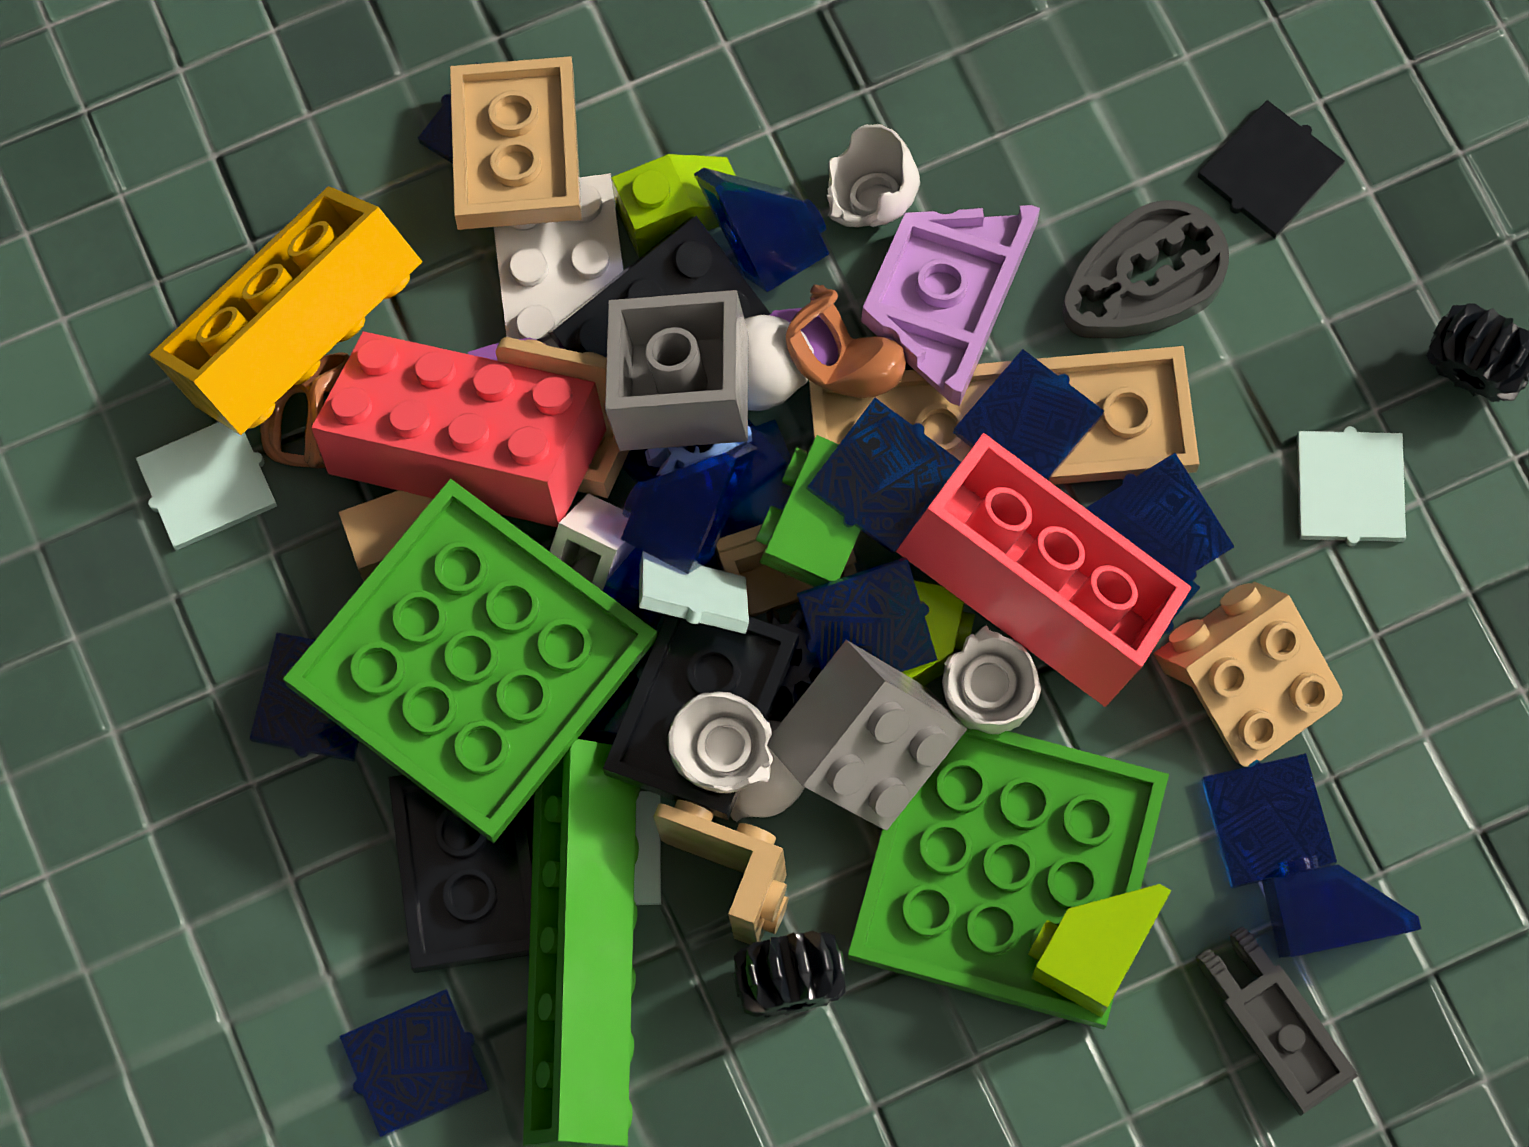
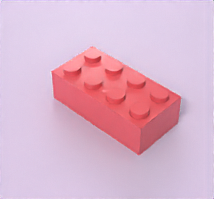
M364 331L311 427L325 467L330 475L401 490L433 499L451 478L498 514L552 527H558L559 522L566 516L607 430L596 383L593 381Z
M985 433L981 435L896 550L898 554L1104 707L1113 700L1142 668L1192 588Z

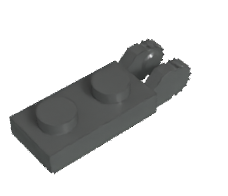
M1241 926L1229 934V938L1236 954L1258 979L1241 990L1222 959L1210 949L1196 956V961L1212 988L1224 1000L1222 1004L1224 1009L1298 1114L1302 1116L1353 1081L1358 1075L1280 964L1275 967L1247 928L1245 929L1244 926Z

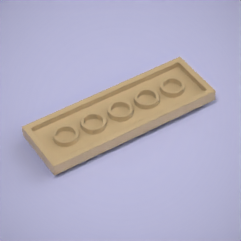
M1184 346L1026 360L1029 363H1024V360H1022V377L1007 376L1008 374H1019L1020 360L977 364L960 406L950 403L914 369L905 370L900 383L895 388L885 394L872 398H856L837 394L809 380L814 439L816 435H819L843 447L847 446L848 449L854 451L850 445L853 443L859 454L866 456L855 440L878 427L891 445V449L873 459L880 463L878 459L881 458L892 474L889 476L886 471L885 476L887 479L884 480L883 478L878 491L936 456L926 442L928 440L936 447L937 452L941 456L939 457L941 465H938L937 459L932 461L931 464L925 465L928 466L929 470L918 475V487L921 495L925 496L924 493L929 487L922 488V486L934 483V487L929 492L935 491L933 495H937L979 438L975 436L977 428H985L987 435L994 440L985 408L1009 403L1015 422L1017 413L1014 404L1016 403L1019 409L1022 398L986 405L982 404L989 401L988 397L991 393L992 400H998L997 396H1018L1022 384L1027 386V380L1030 378V375L1024 374V372H1031L1032 370L1044 373L1051 380L1034 374L1012 440L1063 458L1061 461L1058 460L1059 464L1056 466V460L1048 457L1049 463H1053L1055 468L1039 472L1041 476H1047L1046 479L1052 484L1148 477L1153 472L1156 473L1154 476L1166 475L1157 468L1159 466L1165 470L1176 469L1177 465L1179 472H1169L1170 474L1197 472L1200 464ZM1024 366H1033L1037 369H1027ZM1039 382L1069 392L1074 397L1037 385L1036 383ZM1001 383L1002 388L1005 383H1009V394H1006V388L1002 393H998V385ZM1011 383H1018V386H1014V388H1018V390H1014L1018 394H1011ZM1037 388L1061 396L1063 398L1080 403V405H1076L1064 401L1062 399L1035 391L1034 389ZM1033 393L1038 394V395H1041V396H1044V397H1047V398H1050V399H1053V400H1055V401H1058V402H1061V403H1064V404H1067V405H1070V406H1073V407H1076V408H1079V409H1078V411H1077V410H1074V409H1071V408H1068V407H1065V406H1062V405L1053 403V402H1051V401H1048V400H1045V399H1042V398L1033 396ZM1031 398L1077 413V415L1075 416L1031 401ZM875 402H877L885 409L882 410V412L877 411V408H875ZM1084 405H1086V415L1090 422H1094L1088 425L1084 417L1087 425L1081 427L1080 432L1082 435H1078L1081 438L1071 448ZM1007 406L988 410L990 417L995 410L1009 414ZM871 407V412L883 414L887 411L890 412L884 418L849 438L857 426L861 428V423H863V426L869 423L867 421L869 416L878 417L868 414ZM1029 407L1046 412L1048 416L1029 410ZM978 408L981 410V416L979 417L974 415L975 412L979 414ZM1091 409L1099 416L1096 418L1090 417L1088 412ZM997 412V417L1001 420L1000 423L1011 432L1013 428L1011 419ZM1051 412L1075 420L1068 443L1044 434ZM1027 413H1030V414H1033V415H1036V416L1045 418V419H1046V422L1043 421V420H1040V419H1037V418L1028 416ZM1053 415L1047 432L1054 431L1055 422L1063 421L1066 428L1062 434L1067 437L1071 421ZM994 416V423H995L996 427H997L1002 433L1008 434L1007 432H1005V431L1003 432L1002 429H1000V426L997 425L998 423H996V419H995V416ZM891 418H895L903 432L906 434V436L908 437L916 451L921 456L920 459L912 450V448L910 447V445L908 444V442L906 441V439L904 438V436L899 431V429L897 428V426ZM983 418L980 421L979 427L972 426L971 420ZM1025 418L1045 424V426L1043 427L1035 423L1026 421ZM886 421H890V423L892 424L900 438L903 440V442L905 443L913 457L916 459L915 462L907 453V451L905 450V448L903 447V445L901 444V442L899 441V439L894 434V432L892 431V429ZM967 421L969 424L974 445L970 442L969 435L965 426V423ZM902 422L908 425L927 455L923 454ZM1023 423L1039 428L1043 431L1039 432L1037 430L1023 426ZM881 424H885L891 435L894 437V439L896 440L904 454L911 462V465L907 463V461L900 453V451L898 450V448L896 447V445L894 444V442L892 441V439L887 434V432ZM960 429H962V433H963V436H964V437H962V436L960 435V433H959V430H960ZM994 429L997 443L1004 447L1005 439L1003 435ZM877 430L861 439L866 443L872 437L880 440V447L872 450V457L888 447ZM983 430L977 432L979 436L985 433ZM1020 431L1055 442L1066 447L1064 449L1052 445L1050 443L1026 436L1024 434H1021ZM1018 436L1063 451L1064 453L1061 454L1046 449L1044 447L1018 439ZM1006 437V438H1007V444H1006V446L1004 447L1005 449H1007V447H1008V444H1009L1008 439H1009V437ZM1011 444L1008 450L1019 449V446ZM1022 447V451L1012 452V454L1014 455L1029 452L1032 450ZM890 451L895 456V458L897 459V461L903 469L900 470V468L897 466V464L889 454ZM941 451L945 454L947 464L943 460ZM1040 453L1034 454L1038 469L1047 466L1045 455ZM884 455H886L889 461L892 463V465L897 471L896 473H894L890 465L887 463V461L883 457ZM1032 458L1020 459L1027 465H1034ZM1170 459H1173V464L1171 465V467L1166 468V466L1163 465ZM950 464H955L954 467L940 470L943 478V482L941 483L937 468ZM914 473L903 479L910 480V483H896L891 486L912 488V497H915ZM930 473L932 481L921 483L919 476H921L923 480V475H926V478L928 479V474ZM885 490L881 493L887 499L903 498L894 490ZM900 490L906 498L910 497L909 490Z

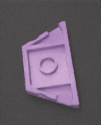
M1032 205L1020 206L1018 215L984 217L983 208L961 209L951 214H940L935 211L905 213L863 305L861 322L875 335L898 342L903 348L906 363L952 404L960 406L1037 225L1039 207Z

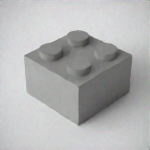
M737 290L609 300L605 410L620 451L748 441V331Z
M846 640L773 732L767 746L803 787L887 831L966 732L967 728L927 687Z

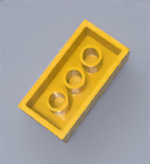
M328 186L155 348L149 356L196 408L239 435H242L247 429L255 428L266 421L275 409V402L293 385H299L311 378L320 366V359L338 342L346 341L357 334L365 323V316L383 299H389L401 292L410 280L409 274L422 263V260L378 206Z

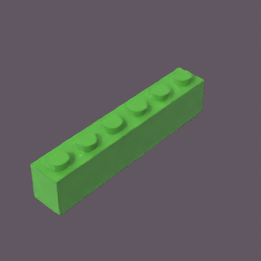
M577 739L535 791L523 1146H628V1130L633 1116L632 1105L629 1100L630 1062L634 1053V1039L631 1033V996L636 984V974L632 966L633 930L637 922V906L634 901V873L639 854V843L635 832L636 800L639 796L640 788L604 774L603 767L611 750V744Z

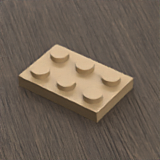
M572 56L450 66L454 213L457 229L582 220Z

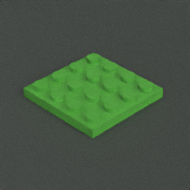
M450 478L283 680L291 690L494 843L566 754L570 746L578 739L654 644L657 638V631Z
M967 728L966 732L887 831L882 830L848 953V959L1104 1030L1107 1026L1113 999L1101 1018L1032 979L1031 977L1039 961L1029 956L1028 953L1047 919L1059 926L1068 908L1141 889L1169 774L1010 731H1005L1001 734H988L976 729Z

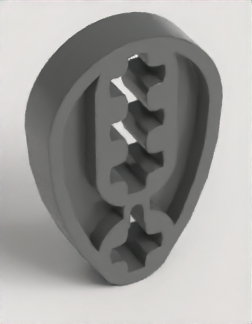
M1163 200L1137 208L1110 228L1094 244L1078 266L1064 299L1062 314L1066 326L1074 334L1084 338L1119 339L1158 331L1176 325L1201 312L1216 298L1227 273L1229 249L1223 231L1209 214L1189 203ZM1185 235H1188L1193 241H1198L1202 238L1206 240L1203 255L1200 256L1194 249L1188 250L1181 256L1177 271H1174L1170 265H1163L1155 272L1152 286L1149 287L1143 280L1135 283L1130 281L1133 266L1137 265L1143 272L1149 271L1156 265L1159 251L1163 250L1167 256L1177 254L1182 249ZM1086 296L1093 303L1110 296L1104 302L1101 317L1098 318L1091 311L1084 314L1078 312L1082 297Z

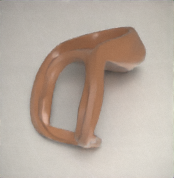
M814 284L810 290L811 296L809 299L811 302L794 316L786 333V344L789 354L800 373L822 388L837 394L856 398L876 397L895 388L900 383L905 371L906 359L902 346L894 340L880 336L851 338L834 305L838 298L837 292L832 289H826L824 285ZM818 315L831 331L837 344L838 357L836 363L832 366L822 364L814 356L800 331Z
M341 352L323 356L320 359L321 363L318 370L311 378L299 385H293L275 402L273 413L266 421L260 424L263 449L273 461L297 467L326 468L323 458L320 456V450L311 427L324 405V394H330L350 356L348 353ZM299 392L305 393L308 401L304 455L281 452L283 410L288 399L293 394Z

